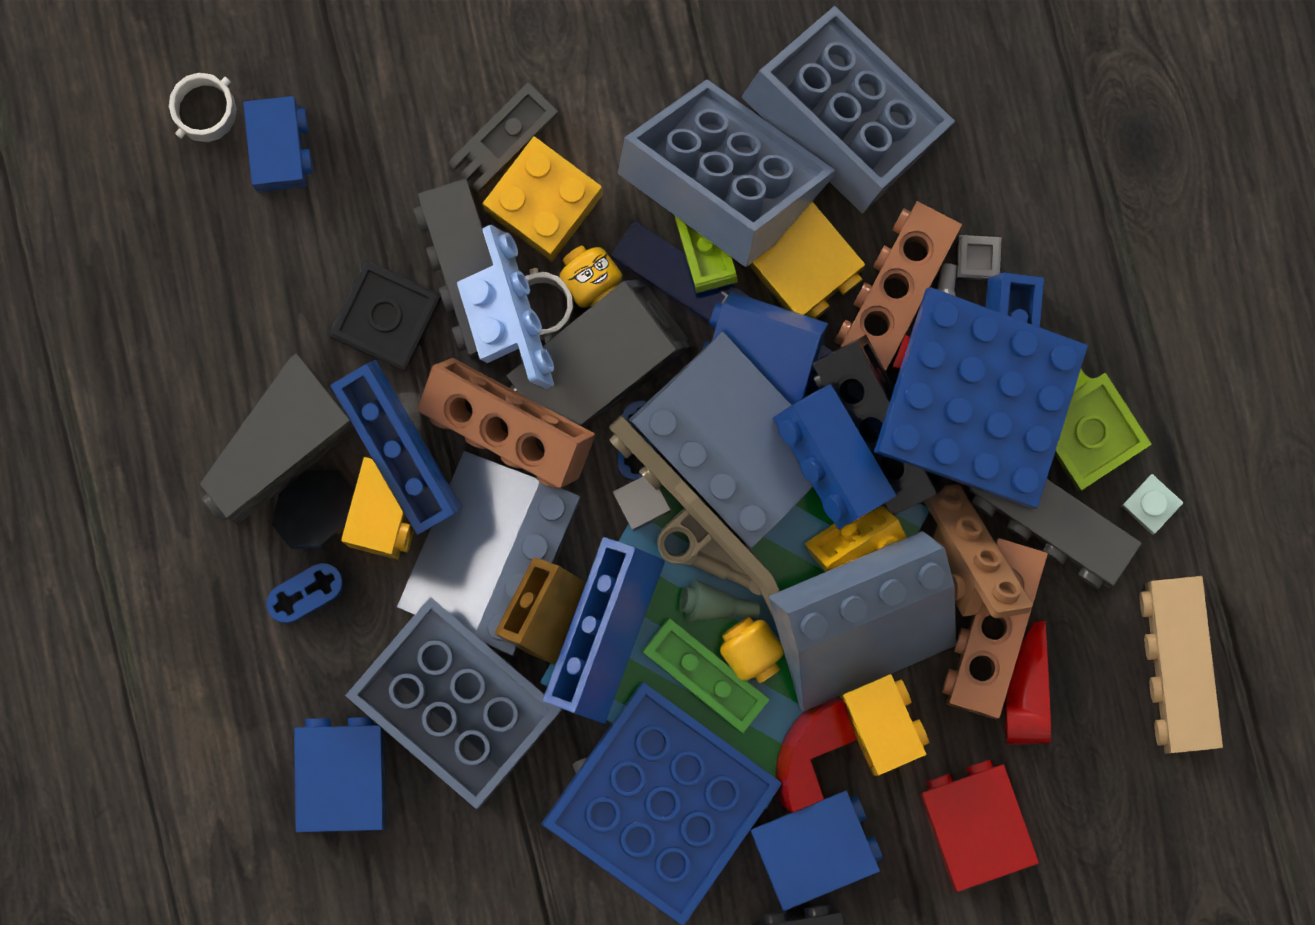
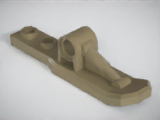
M621 415L609 426L610 430L615 434L609 439L610 442L625 458H628L633 453L645 465L639 471L642 476L656 490L663 485L683 506L658 533L657 546L661 556L669 563L691 565L724 580L726 578L744 586L755 595H763L774 620L768 596L780 591L771 572ZM679 531L688 536V547L680 554L670 553L664 546L666 537L672 532Z

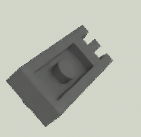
M527 82L451 158L448 164L455 170L468 159L471 163L462 171L460 176L468 181L480 171L483 175L472 186L480 193L524 150L534 136L537 137L559 115L558 110Z

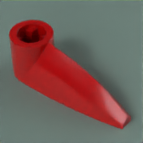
M1046 621L1034 622L1025 636L1018 653L1006 695L1005 736L1007 745L1050 744L1051 742Z

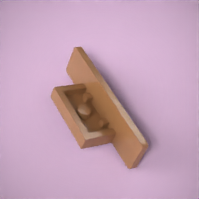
M958 484L946 485L937 495L925 500V505L938 525L933 539L945 548L955 585V604L962 616L978 614L983 602L994 618L1029 613L1032 608L1030 599L962 487Z

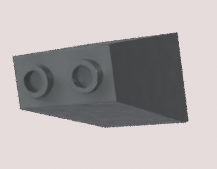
M644 279L628 280L619 284L543 346L551 356L554 364V371L551 372L554 381L553 387L544 389L531 383L523 362L506 376L513 384L510 386L512 390L586 428L692 349L694 344Z
M297 353L289 358L200 483L207 493L201 498L213 515L216 518L219 517L222 521L229 519L238 525L356 432L350 419Z

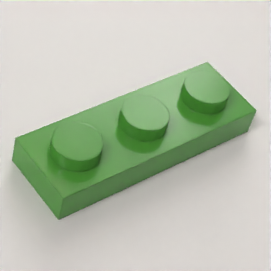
M670 618L665 620L641 650L645 656L741 733L746 731L770 700L748 681L740 680L731 667Z

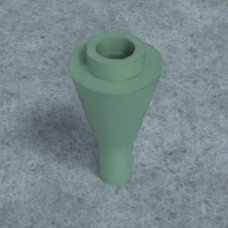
M693 579L689 586H685L681 591L679 609L681 612H684L687 622L728 618L731 616L757 619L760 614V603L736 599L728 593Z

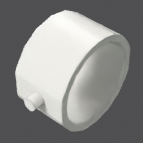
M196 73L186 76L175 85L170 94L169 109L173 121L179 128L175 134L180 139L186 134L192 140L210 142L220 139L230 131L236 119L237 108L234 97L227 87L231 83L228 78L224 77L220 81L214 75ZM204 85L213 86L223 91L227 100L226 112L221 121L215 126L205 130L191 129L181 122L179 114L180 103L184 96L193 88Z
M533 268L529 270L530 275L525 276L529 286L536 283H549L557 286L567 299V310L564 318L557 325L549 329H542V332L539 333L540 340L545 339V343H547L570 324L574 314L573 298L568 287L558 276L547 272H538V268Z

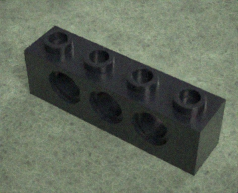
M867 335L822 356L812 363L815 368L813 377L819 390L829 384L832 385L897 495L880 506H885L890 513L896 515L937 495L945 487L939 475L903 463L904 473L894 474L886 465L887 457L874 453L879 437L872 435L868 431L866 421L868 417H874L883 424L894 387ZM848 379L858 380L863 385L864 397L862 399L854 398L849 394L847 390Z

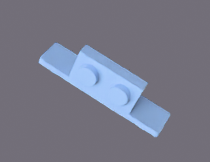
M488 225L482 228L493 266L457 282L479 358L489 363L519 349L529 381L544 389L554 386L551 372L554 371V364L540 340L539 333L542 332V326L537 314L531 309L527 295L530 294L528 281L518 269L515 259L518 256L517 245L509 233Z

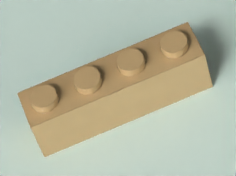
M1185 577L1145 583L1146 591L1140 592L1139 599L1142 617H1149L1151 634H1145L1144 642L1147 659L1154 660L1156 677H1150L1149 684L1152 702H1159L1161 719L1155 720L1157 745H1164L1165 754L1223 748L1203 577Z

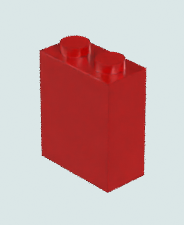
M991 759L966 767L969 774L966 777L953 781L949 773L926 781L928 790L919 793L953 891L956 892L1039 864L1005 766L1001 764L993 767Z

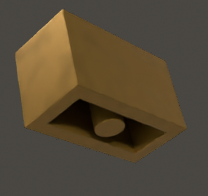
M533 557L494 634L524 652L555 665L586 582L558 565Z

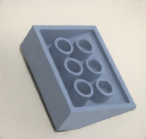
M836 6L832 7L759 70L742 95V98L765 121L835 169L834 177L829 182L862 214L886 193L955 122L951 116Z
M706 79L624 137L618 174L743 266L747 267L776 244L834 177L835 169Z
M721 332L628 420L749 548H752L782 520L813 487L811 482L802 474L797 458L790 446L781 438L778 426L773 417L790 407L791 404L724 332Z
M464 451L449 485L462 508L431 527L397 608L415 615L429 597H432L486 645L515 657L519 648L494 633L533 557L555 564L580 506L581 497L562 488L548 487L540 483L535 477Z
M923 531L768 596L799 706L803 712L955 647L956 644L955 585L946 551L941 544Z
M429 597L345 695L476 809L483 806L562 710L557 706L543 702L545 694L432 597Z

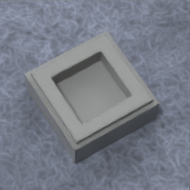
M959 235L956 279L987 281L988 278L1000 274L1002 237Z
M644 477L613 491L633 532L672 513L660 488L656 490Z

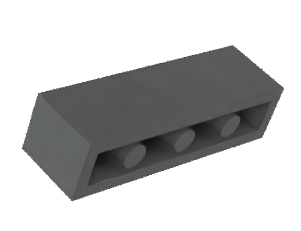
M465 178L418 193L421 205L413 209L420 231L429 230L434 244L433 246L426 247L433 271L442 269L446 285L439 287L446 312L455 310L459 322L458 326L452 327L459 352L468 350L469 356L473 360L479 358L457 282L493 266V262Z
M1046 479L1038 508L1034 509L972 487L966 492L973 497L971 504L976 509L989 517L997 513L1009 521L1006 526L1009 531L1025 541L1033 537L1045 546L1042 551L1048 553L1047 556L1061 565H1064L1067 560L1080 569L1078 577L1096 589H1099L1101 585L1107 588L1114 586L1142 544L1136 538L1048 479Z

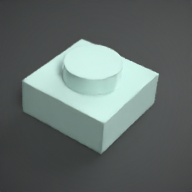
M1151 474L1121 507L1154 535L1183 502Z

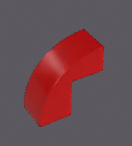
M834 698L804 711L792 724L782 742L775 773L776 779L782 783L777 790V796L780 806L791 812L824 800L810 759L857 740L842 699Z

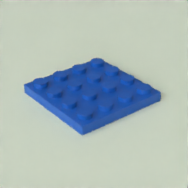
M931 287L925 289L874 453L1028 508H1038L1088 345Z
M641 682L541 825L679 925H685L782 783L646 683Z

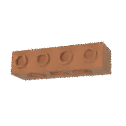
M916 201L912 211L903 208L892 230L899 234L892 249L885 245L882 248L873 266L874 269L880 271L873 286L866 282L864 283L853 304L860 308L853 323L847 320L844 321L834 343L842 347L867 335L886 371L921 305L925 289L929 288L962 224ZM909 242H918L925 248L926 257L920 261H912L905 256L903 246ZM889 279H899L905 284L907 294L899 299L891 298L884 290V283ZM870 316H879L885 320L887 332L881 336H873L866 331L864 321Z
M450 358L433 365L417 408L418 412L430 418L429 420L433 425L442 429H451L463 435L468 444L477 448L488 449L498 454L505 464L514 468H523L537 476L536 478L540 483L552 488H562L579 479L596 436L595 433L455 358ZM465 399L471 404L472 414L466 408ZM501 419H503L508 426V433H506L501 426ZM537 438L540 439L544 445V453L540 451V449L537 446Z
M1000 538L996 539L994 542L1033 606L1048 553ZM984 602L982 603L979 613L972 615L969 628L961 627L954 648V652L961 654L956 670L949 668L942 689L943 694L949 695L946 705L992 719L1000 718L1031 610L1026 614L999 618L1003 623V634L998 640H991L983 634L981 628L984 618L992 616ZM975 657H983L991 664L992 672L986 681H978L970 674L969 666Z

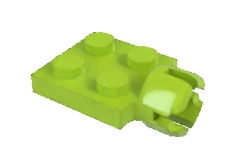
M1080 369L1054 454L1078 491L1083 490L1152 445L1107 374L1103 373L1097 378L1092 379L1086 376L1082 369Z

